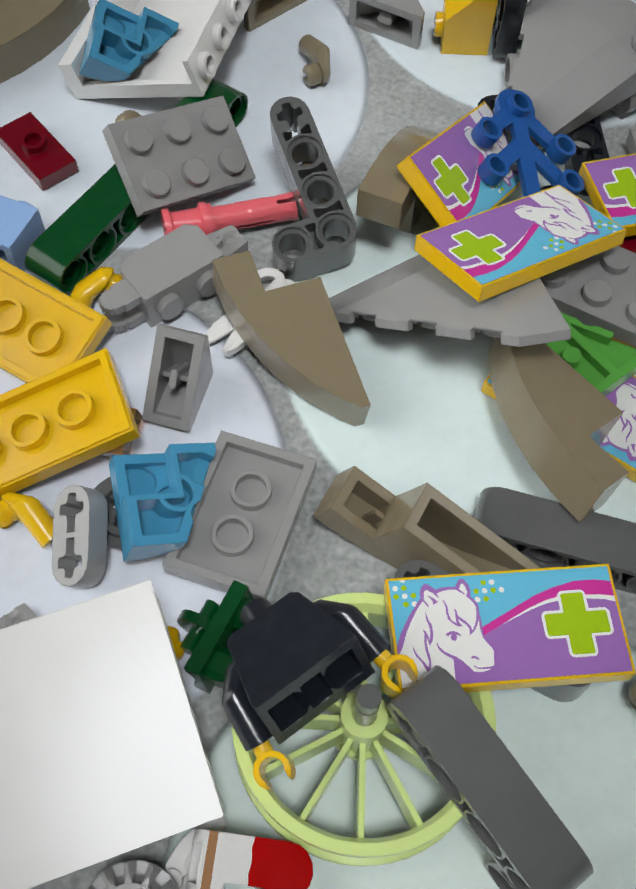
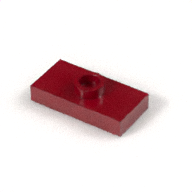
M31 112L0 127V145L42 191L79 171L74 157Z

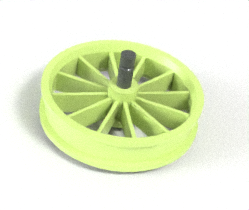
M367 592L344 593L320 598L322 600L351 604L357 607L373 626L389 629L384 594ZM394 669L388 673V677L392 682L395 680ZM367 679L359 684L357 692L352 693L350 691L341 698L343 702L338 700L326 709L333 715L320 714L301 728L332 730L331 733L287 755L294 762V765L297 766L334 746L339 751L300 816L291 811L277 797L274 791L266 790L258 785L253 775V765L256 761L255 754L252 749L245 751L232 726L235 757L239 774L248 796L263 819L277 834L286 841L301 845L309 855L324 861L356 867L392 864L415 856L441 840L463 817L450 800L436 815L426 822H422L387 758L384 748L433 779L435 777L412 746L391 734L403 733L393 718H389L391 714L383 700L386 694L381 689V686L378 688L373 684H367ZM491 691L466 693L496 732L495 707ZM346 758L357 761L356 838L333 834L307 822ZM374 758L411 830L388 837L364 838L365 766L367 760ZM277 760L267 765L266 778L270 780L284 773L283 763Z

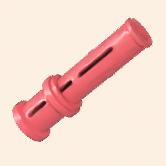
M287 192L276 196L212 207L210 203L198 202L197 207L174 212H170L167 208L160 209L164 235L184 224L197 225L207 235L229 225H233L238 230L277 222L297 220V203L294 200V193Z

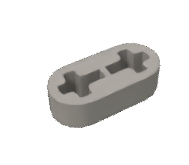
M71 485L59 494L55 502L52 573L56 581L63 586L89 589L98 584L105 573L107 564L108 506L103 493L96 489ZM82 560L81 566H77V561Z

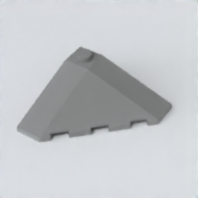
M532 0L531 6H526L519 40H523L519 57L514 58L507 89L519 90L527 94L533 103L535 118L554 136L570 133L636 93V4L633 1ZM506 130L508 135L511 137V132ZM530 135V140L540 150L543 149V147Z
M420 254L329 298L338 322L350 324L355 321L354 316L362 315L366 320L375 321V325L378 328L408 332L413 329L412 324L420 323L422 327L435 329L436 336L472 340L475 338V332L479 333L482 331L486 336L501 338L502 345L517 347L571 339L570 327L540 278L478 302Z

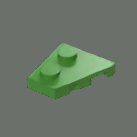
M561 312L571 329V339L545 344L604 396L636 374L635 348L612 340L611 338L614 334L612 331L596 325H585L577 318Z

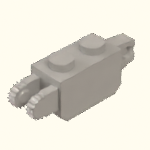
M184 224L122 259L119 269L122 280L110 286L109 290H105L98 297L102 313L105 312L104 316L108 317L113 323L109 329L110 332L122 334L123 331L127 332L128 328L132 329L144 321L153 328L164 320L175 318L183 309L201 298L215 294L216 290L213 286V259L248 251V241L233 225L206 235L197 225Z

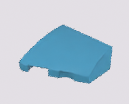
M99 0L94 9L79 74L102 81L126 80L175 34L179 23L146 7L143 8L138 16L111 2Z
M215 442L169 444L164 453L112 456L109 462V470L123 562L156 557L184 547L193 525L192 517L195 508L203 494L205 487L203 483L210 462L216 453Z

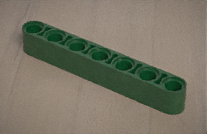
M212 78L203 97H184L175 107L224 96L234 124L237 127L246 114L248 97L245 93ZM116 164L31 244L24 261L25 268L29 273L63 293H71L76 283L94 272L150 215L137 217Z

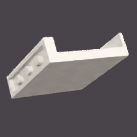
M97 0L57 66L76 99L203 97L252 0H106L138 16L143 8L146 7L179 23L177 31L126 80L120 81L96 80L79 74L94 9L99 1Z
M151 580L0 629V889H29L224 816L225 811L157 592Z

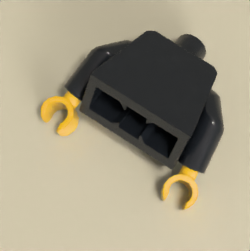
M290 592L273 605L265 598H255L249 601L241 611L240 619L244 626L230 635L226 643L233 661L225 670L222 706L245 751L252 749L257 758L253 765L255 781L262 788L274 791L271 783L266 778L267 765L271 761L279 759L291 780L295 778L296 768L289 756L279 751H274L269 742L272 736L279 745L374 674L375 670L371 665L372 661L381 669L379 679L381 689L391 698L396 697L402 691L397 684L390 680L388 672L393 669H401L415 682L418 677V670L413 659L407 655H392L386 649L390 643L363 613L351 604L322 599L312 602L299 592Z

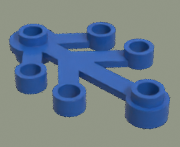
M513 89L501 91L495 99L493 116L482 117L472 129L471 137L478 146L484 149L492 148L502 136L503 130L511 132L512 141L498 154L491 153L487 155L478 166L477 171L481 180L491 186L498 185L509 173L510 167L516 162L523 197L541 191L537 171L553 187L561 185L577 196L584 189L583 178L571 169L562 172L554 164L563 165L576 153L574 141L565 134L554 136L537 120L533 103L527 94ZM530 135L546 149L547 156L530 140Z

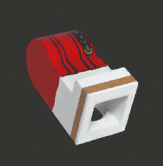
M195 828L185 889H223L224 883L251 886L255 889H308L313 877V863L309 853L301 845L291 841Z

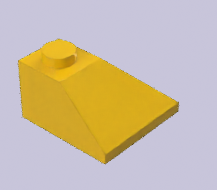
M444 0L442 12H435L433 29L434 37H440L441 54L487 56L498 0Z

